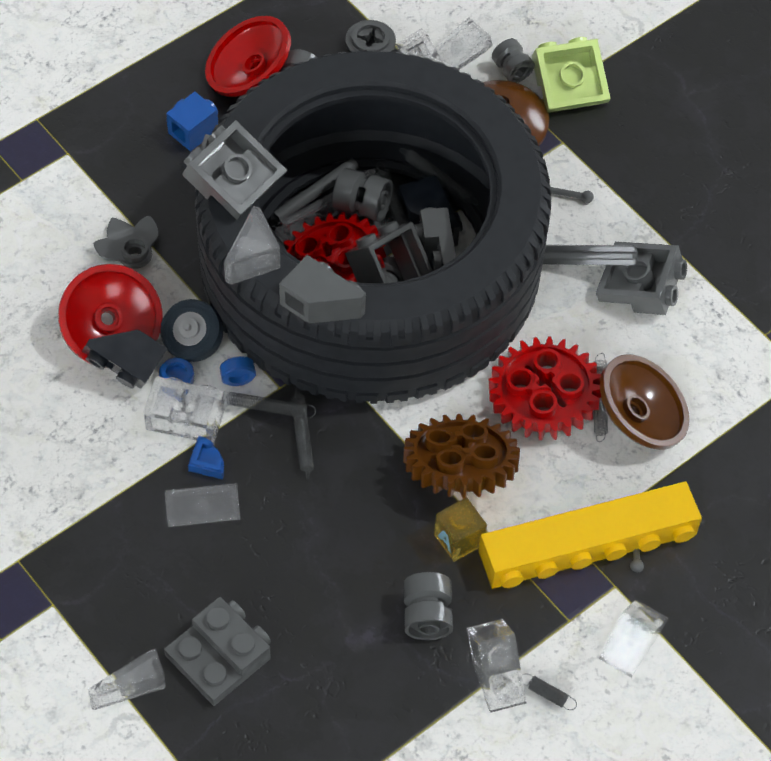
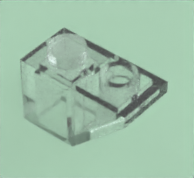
M503 619L467 628L473 665L489 711L495 712L526 704L515 633Z

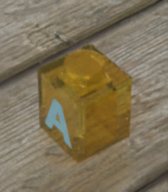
M466 497L436 514L434 535L455 562L479 548L480 536L486 533L487 524Z

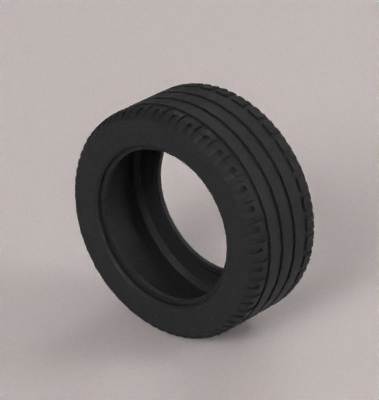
M356 50L349 53L322 55L321 58L314 57L306 62H298L294 67L288 66L283 68L282 72L273 73L269 76V79H263L258 82V86L251 87L246 92V95L239 97L236 104L231 105L227 113L220 118L219 124L214 127L212 133L221 125L227 129L237 120L287 169L286 173L237 220L213 196L207 200L195 188L198 250L204 292L209 305L218 312L221 318L224 333H228V338L237 346L241 353H247V357L252 359L260 369L270 371L272 377L280 378L287 385L294 384L297 386V389L310 391V394L316 396L319 394L326 395L327 399L333 400L338 398L343 402H347L349 399L356 400V403L370 401V404H377V401L394 403V400L403 402L408 401V398L411 397L419 399L423 398L426 394H437V391L440 389L447 390L454 384L463 383L466 377L471 378L478 371L485 369L489 365V361H495L508 348L509 342H513L529 317L538 293L551 215V186L543 153L538 146L535 136L531 135V129L527 124H524L523 118L515 113V109L510 104H506V100L502 96L495 95V91L492 88L484 86V83L478 79H472L468 73L459 72V69L455 67H448L445 63L434 62L427 57L422 58L414 54L406 55L402 52L394 53L382 50L381 52ZM411 149H413L419 156L421 155L423 159L425 158L427 162H431L446 173L448 177L450 176L452 180L454 179L457 184L460 183L461 187L464 186L473 193L469 196V202L464 203L462 199L459 200L457 198V194L455 197L448 191L450 199L463 211L476 233V237L471 244L449 263L420 277L382 284L355 282L366 293L365 314L360 319L307 323L280 305L279 283L300 261L283 248L267 227L273 217L272 213L280 208L296 192L320 180L348 159L353 158L359 166L357 171H390L418 180L429 177V175L426 176L410 164L408 159L405 160L407 155L404 154L409 150L412 153Z

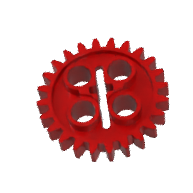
M342 212L338 219H334L332 214L328 213L326 221H321L317 216L314 220L315 225L310 226L304 222L302 224L304 228L302 233L292 231L294 240H284L283 243L286 251L300 262L308 255L318 262L321 261L328 264L334 273L345 280L357 282L345 253L357 247L355 242L357 239L371 233H375V235L379 233L375 225L370 226L367 218L360 221L357 214L352 215L348 220L345 212ZM385 245L375 250L381 268H385L382 258L387 257L384 249Z
M548 336L545 344H540L539 339L534 337L533 346H528L522 340L520 341L519 351L509 347L508 358L500 355L498 357V366H492V378H489V401L493 402L494 414L501 413L502 424L512 421V432H516L521 427L525 428V438H528L534 431L538 433L540 441L543 440L545 433L549 432L552 438L557 440L558 431L561 430L569 437L571 436L572 425L582 430L584 419L592 421L593 410H599L601 374H597V363H589L588 352L578 356L579 345L577 344L567 349L566 339H562L558 345H553V340L550 336ZM544 366H550V367H552V368L546 369V368H542V367H544ZM516 385H525V387L519 388ZM571 388L575 389V391H566L565 389ZM545 407L548 408V410L542 411L538 410V408Z

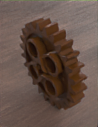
M457 414L455 420H451L447 415H443V421L441 422L430 418L429 426L420 423L418 424V431H410V438L405 439L403 463H406L405 471L412 472L411 479L413 481L421 480L422 488L433 485V493L435 494L444 489L447 490L448 497H451L455 492H460L462 498H466L468 492H473L477 497H481V490L485 489L493 494L495 493V485L505 488L506 480H514V474L519 470L520 448L517 447V439L511 438L510 430L501 431L500 423L489 426L488 418L477 422L475 415H471L468 420H463L461 414Z

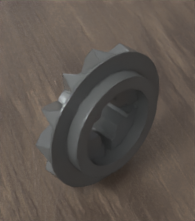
M364 20L354 24L347 31L346 49L350 51L374 50L381 52L382 50L391 52L395 50V33L383 22ZM374 36L375 43L367 47L366 43Z

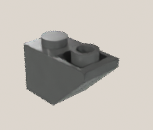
M308 255L279 283L280 305L307 323L360 319L365 314L366 293L357 283L350 280L347 281L334 273L328 264L321 261L318 262Z

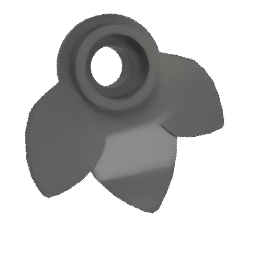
M151 216L142 218L135 227L112 217L107 227V238L97 240L93 244L96 252L102 258L120 261L128 268L138 269L146 266L151 261V247L158 240L159 232L157 224Z

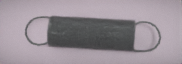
M532 676L528 684V689L561 708L564 707L568 696L570 697V695L537 676Z

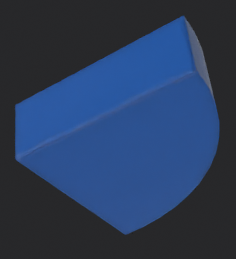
M198 436L188 464V471L223 480L224 461L220 452L212 441Z

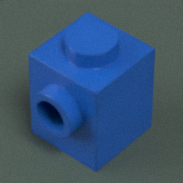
M193 92L185 99L179 100L166 113L168 134L190 152L203 142L205 134L211 135L214 127L218 125V110L215 104L209 99L202 98L196 92Z

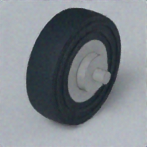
M187 299L174 304L164 315L160 328L161 339L164 346L168 348V352L177 358L188 360L189 362L202 361L213 355L222 342L224 332L218 312L208 303L196 299Z

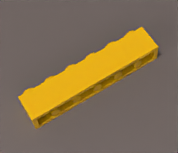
M687 481L481 534L478 552L491 588L501 586L512 588L527 579L535 577L546 579L552 577L558 571L569 568L580 570L588 567L592 562L603 559L614 561L622 558L627 553L633 552L635 549L648 552L658 548L661 544L671 541L676 543L688 541L697 535L702 517Z

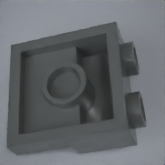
M235 120L227 129L223 125L218 127L207 139L210 144L203 151L197 147L184 160L187 167L182 175L207 200L213 196L237 220L286 173L287 169Z
M429 207L420 210V224H414L433 271L456 258L448 208Z
M615 241L614 245L636 246L638 260L635 265H606L596 291L598 301L631 304L634 313L666 315L669 306H675L677 303L678 288L676 285L678 279L684 280L687 275V262L682 258L679 246Z
M221 597L217 598L192 619V627L164 648L165 656L213 706L218 704L271 659L269 646L271 640L268 634L258 625L251 628L243 620L246 618V615L239 604L234 600L227 604Z

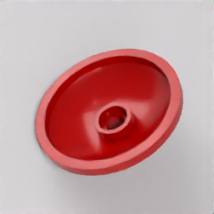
M272 16L253 17L234 26L220 38L207 59L205 76L208 84L216 93L223 96L236 97L246 95V92L251 87L258 86V82L263 79H269L270 75L280 72L283 68L291 47L289 30L282 21Z
M117 264L97 265L77 275L63 292L58 308V324L65 343L77 357L89 363L86 360L87 355L82 350L89 339L140 330L157 341L163 319L162 305L152 284L137 271ZM103 313L112 315V324L106 325L102 322L101 316Z

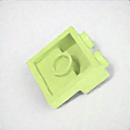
M577 37L571 39L566 44L557 45L556 42L542 43L535 49L531 57L535 63L534 71L537 85L541 86L548 113L605 104L610 101L611 98L598 39L587 40V37Z

